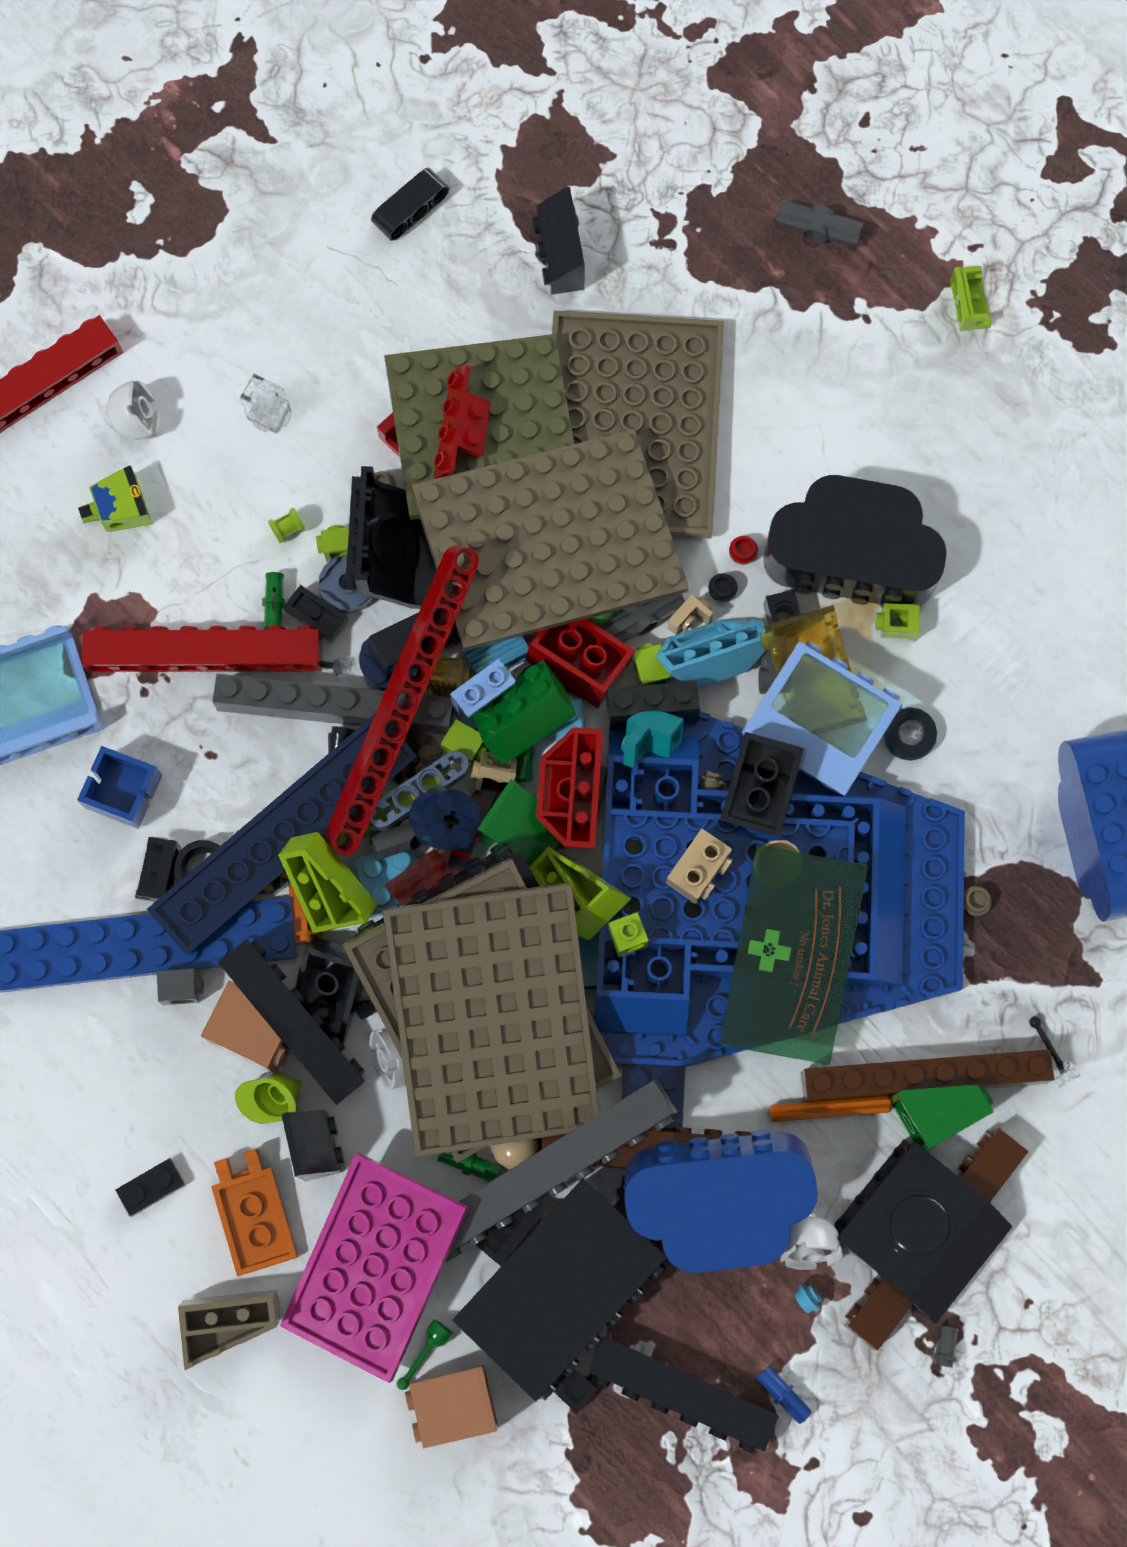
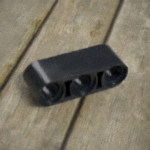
M427 167L381 204L372 214L371 222L390 241H394L436 207L447 196L450 188L431 168Z

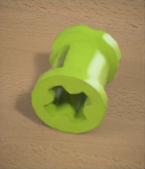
M294 507L289 509L288 514L276 520L270 519L268 521L279 543L284 542V538L297 531L303 532L306 530Z

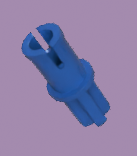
M771 1365L767 1366L756 1377V1380L775 1398L774 1403H779L797 1423H803L811 1415V1409L792 1390L794 1386L792 1384L788 1386Z

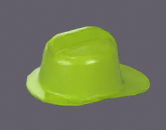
M275 1072L264 1078L240 1084L235 1092V1102L240 1112L253 1122L268 1124L282 1121V1113L297 1112V1103L300 1099L299 1090L302 1087L301 1081H294L284 1073Z

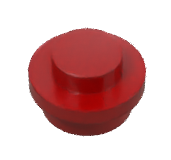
M739 536L732 540L729 546V555L734 562L746 565L756 559L758 546L752 538Z

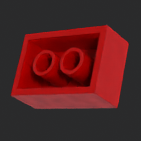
M588 619L539 631L529 644L525 661L533 666L544 660L563 682L564 687L596 708H599L607 697V689L614 688L629 668L636 650Z

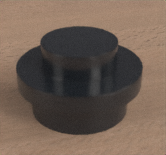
M724 573L715 575L710 580L708 586L710 596L715 601L721 603L731 601L738 589L736 580Z

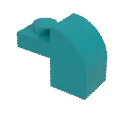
M644 711L631 716L627 720L626 735L621 744V750L624 751L623 764L634 768L647 751L669 759L682 743L684 719L661 711Z

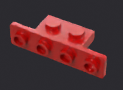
M466 364L453 370L447 379L448 393L442 409L444 418L438 433V439L440 440L438 453L434 459V478L436 479L453 474L457 451L474 458L483 456L491 402L467 392L471 366Z

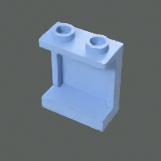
M499 658L450 693L455 715L462 723L476 731L478 728L473 715L516 683Z

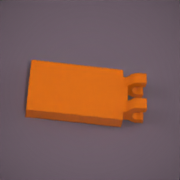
M258 1149L244 1153L248 1170L233 1175L229 1158L214 1162L220 1183L211 1186L237 1277L298 1258L273 1168L270 1167L263 1170Z

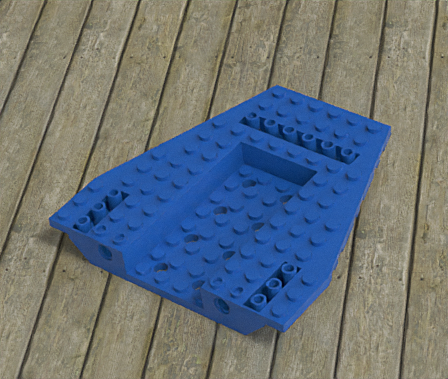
M700 711L698 722L683 723L682 743L669 759L647 751L634 768L623 764L624 751L621 750V744L626 735L627 728L609 730L602 879L631 899L638 901L640 904L638 914L649 940L648 947L618 957L608 931V923L629 915L624 912L623 907L599 930L595 1024L615 1064L689 1067L813 1032L825 1000L835 958L839 923V887H841V921L838 951L829 993L815 1031L961 991L963 989L965 811L935 799H928L914 794L906 788L893 786L886 783L887 781L863 772L858 774L846 797H841L800 772L781 835L777 837L721 821L744 737L742 731L744 729L734 726L735 724L718 720L711 717L710 714ZM706 771L723 775L722 781L726 782L727 786H723L722 790L698 788L700 782L698 776H705ZM702 828L732 848L729 858L733 861L724 875L717 873L712 881L716 886L706 900L700 898L697 902L701 907V914L696 918H690L684 913V906L692 901L665 883L668 875L685 853L688 844L692 843ZM629 840H639L643 845V850L635 855L627 852L625 845ZM787 840L797 846L803 857L802 871L800 875L786 886L769 887L760 882L754 873V860L750 859L747 854L749 847L754 845L762 847L770 841ZM815 848L822 850L825 854V861L820 864L811 862L808 857L809 851ZM815 889H817V909L823 913V916H833V918L824 917L823 920L828 919L829 921L816 925L815 944L806 987L793 1024L789 1028L808 972L815 924L808 921L807 911L815 908ZM823 890H824V892H826V891H833V893H824V896H823ZM751 905L758 906L762 910V918L758 921L749 920L745 915V909ZM766 929L780 931L778 945L791 947L789 961L775 959L773 972L759 970L761 956L748 954L750 940L764 942ZM768 943V946L764 945L763 953H767V957L775 954L773 951L776 948L772 947V943ZM823 955L829 958L826 960L818 961V958L822 959Z

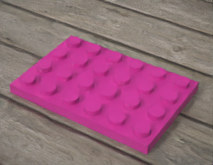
M355 1153L280 1327L388 1383L392 1382L469 1207L361 1153Z

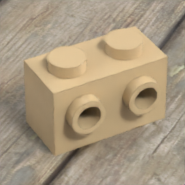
M701 828L668 875L665 884L695 904L700 898L706 900L716 886L712 881L717 873L724 875L733 860L729 856L732 848Z

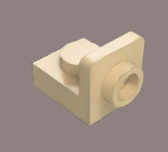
M691 595L670 617L667 629L674 635H677L681 630L686 632L695 622V615L707 625L713 620L712 607L704 599L699 598L697 600Z
M482 750L479 761H473L470 778L475 779L474 790L480 791L484 777L498 783H509L511 779L514 781L517 758L503 765L492 752Z

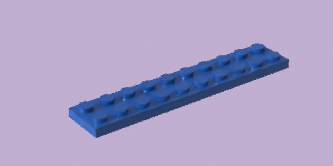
M291 897L247 903L188 955L183 952L150 913L1 930L0 993L157 975V971L218 968L221 967L218 962L246 939L250 943L255 939L267 952L263 957L266 962L296 959L297 948L295 945Z

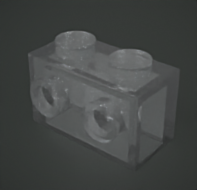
M254 373L240 396L246 417L259 430L263 432L270 430L278 434L282 426H287L292 416L285 388Z

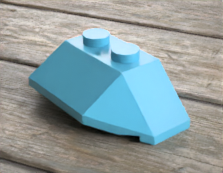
M752 619L751 622L745 620H718L668 637L661 650L658 651L657 659L671 676L682 682L697 681V688L699 689L748 672L775 641V635L761 619Z

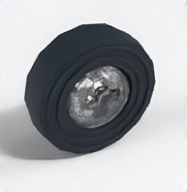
M908 707L900 709L899 713L897 712L883 736L886 747L893 755L903 760L912 761L921 759L930 753L936 743L937 729L934 720L928 713L918 708ZM904 729H916L915 736L917 739L915 740L911 737L907 740L904 737L906 734Z

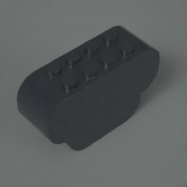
M827 475L819 478L810 486L804 503H790L776 512L771 521L763 563L766 573L774 582L784 587L793 588L795 592L800 594L821 593L823 597L828 599L848 598L853 603L866 605L868 602L880 604L881 608L884 603L915 604L921 606L931 598L942 577L947 552L945 542L940 534L933 528L922 524L923 511L921 503L910 490L901 486L847 476Z

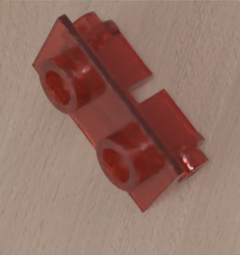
M433 849L386 883L385 886L400 906H403L412 901L410 897L414 893L424 888L427 891L430 890L441 877L451 873V871L445 865L446 862L443 857Z

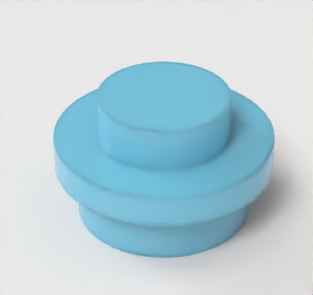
M804 1283L798 1285L799 1289L794 1292L797 1302L807 1314L813 1310L818 1312L821 1309L819 1302L822 1301L819 1293L812 1285L807 1287Z

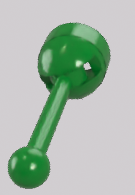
M433 1319L426 1331L428 1344L406 1375L398 1379L397 1388L399 1390H406L409 1387V1380L433 1347H441L449 1342L454 1333L448 1327Z

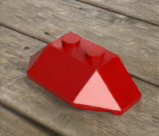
M573 727L540 758L536 818L563 847L595 849L603 729Z

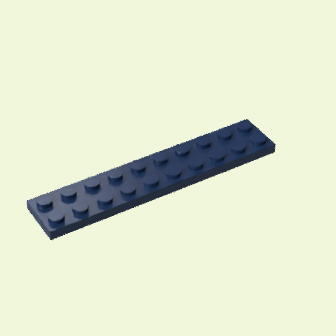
M375 714L147 908L148 912L186 955L191 953L285 872L278 855L292 837L319 832L324 838L327 826ZM389 723L385 728L386 734L391 733L393 730ZM405 742L402 744L386 784L417 758V755ZM381 749L374 753V762L380 760L382 756ZM369 777L362 781V790L368 788L370 784ZM357 805L351 808L349 816L358 809Z

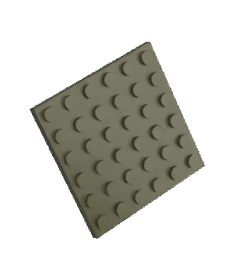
M555 334L384 355L410 520L420 519L411 491V485L436 479L434 478V459L439 448L440 440L438 439V433L443 424L444 413L442 409L447 399L448 376L453 370L464 364L471 366L467 392L490 401L491 407L483 456L474 458L457 451L453 474L574 444Z

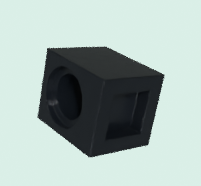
M791 590L765 597L763 606L771 632L774 635L784 636L785 639L797 635V632L801 630L803 621L795 591ZM778 612H786L790 615L791 620L781 621L777 618L776 614Z

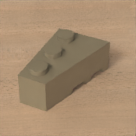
M277 1289L183 1300L178 1306L184 1370L276 1328L280 1322Z

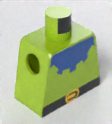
M131 465L91 485L89 489L94 502L78 507L84 524L100 519L106 532L153 524L139 482Z

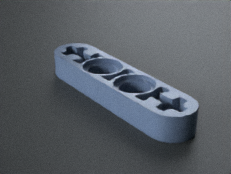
M451 751L379 799L370 819V826L374 830L385 831L408 817L411 806H401L397 801L398 796L408 792L416 799L419 795L428 791L422 785L423 779L427 776L438 778L440 782L439 788L449 789L458 783L469 771L467 757L462 752ZM453 760L455 763L461 761V771L457 772L456 769L450 770L446 773V777L449 780L445 781L438 769L441 768L444 773L450 768V761ZM392 801L394 808L399 814L395 815L393 809L386 815V822H383L381 819L375 821L376 811L381 813L390 810L389 802Z

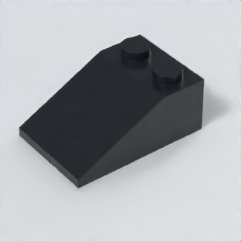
M745 732L721 821L780 837L807 748Z
M315 937L304 947L295 987L306 999V1002L302 1005L308 1013L311 1014L315 1010L326 1025L322 1030L330 1038L335 1034L344 1045L355 1014V1006L360 1000L364 986L343 945Z
M326 1110L286 1112L281 1114L295 1177L307 1182L342 1173L340 1165H344L345 1160L341 1146H335L333 1135L338 1134V1129L334 1116L329 1117Z

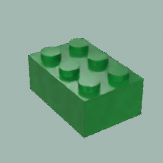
M544 660L529 667L525 673L515 679L516 683L514 686L473 715L484 745L503 765L577 715L563 682Z

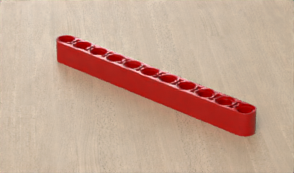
M451 546L443 554L327 826L324 840L335 852L341 855H352L356 852L362 841L479 565V556L471 548ZM463 553L464 564L459 568L457 558ZM449 581H451L453 589L452 592L449 595H447L445 592L446 584ZM439 609L441 611L440 620L437 623H435L433 620V615L435 611ZM425 637H428L429 646L423 651L421 643ZM416 665L417 674L411 679L409 675L410 669ZM404 693L406 697L405 702L399 707L397 703L398 697ZM393 721L394 727L392 732L386 734V725L388 722ZM381 749L382 756L380 760L374 762V753ZM369 777L370 784L368 788L362 790V781ZM357 805L358 813L353 818H350L351 808ZM346 833V841L341 846H338L339 836Z

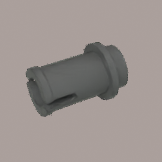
M939 1326L936 1352L932 1354L934 1364L953 1368V1362H957L954 1354L959 1329Z

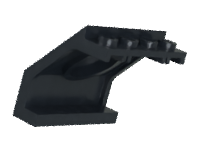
M361 466V476H352L345 589L411 609H420L437 571L421 519H409L404 489L378 481L375 477L373 466Z
M905 1139L893 1150L892 1154L881 1168L875 1172L860 1194L854 1198L851 1205L834 1223V1227L839 1234L837 1239L841 1242L842 1247L861 1259L902 1293L913 1304L911 1307L917 1313L934 1324L939 1321L1013 1227L984 1196L916 1142L912 1144Z

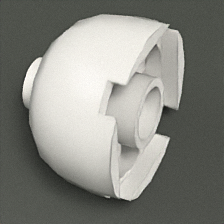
M141 381L126 382L114 389L109 395L107 411L105 413L106 421L111 428H114L124 438L144 439L156 434L160 426L158 410L152 413L150 405L154 398Z
M383 1028L373 1031L370 1035L369 1046L370 1051L376 1050L378 1060H374L373 1065L380 1081L386 1088L391 1087L390 1090L405 1086L403 1061L387 1029Z
M811 1213L801 1222L789 1225L790 1241L786 1251L780 1257L781 1263L785 1260L786 1267L798 1270L817 1269L816 1263L826 1261L828 1267L842 1259V1244L837 1239L839 1234L830 1222L823 1218H818L815 1214Z

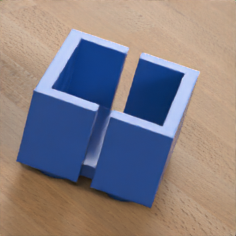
M101 746L91 767L92 773L98 779H101V782L99 784L93 777L87 776L77 801L88 810L139 829L149 807V803L145 799L146 797L153 798L162 773L156 766Z

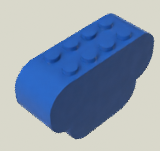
M1120 730L1063 741L1058 750V766L1061 778L1058 786V805L1076 880L1083 896L1086 899H1091L1096 915L1102 922L1127 917V731Z
M756 1130L747 1136L729 1133L720 1136V1139L707 1140L705 1137H696L690 1139L688 1143L676 1144L675 1141H663L655 1147L642 1149L633 1155L626 1166L624 1175L626 1214L632 1228L645 1238L662 1240L663 1249L668 1260L678 1269L690 1273L759 1266L774 1262L783 1255L790 1241L789 1225L799 1223L807 1218L813 1211L818 1196L812 1160L804 1142L793 1134L786 1132L770 1133L769 1130Z

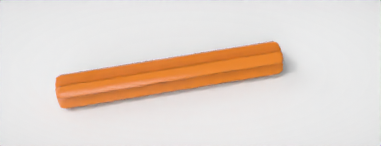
M889 1096L775 1104L769 1107V1115L772 1122L888 1113L891 1111V1100Z

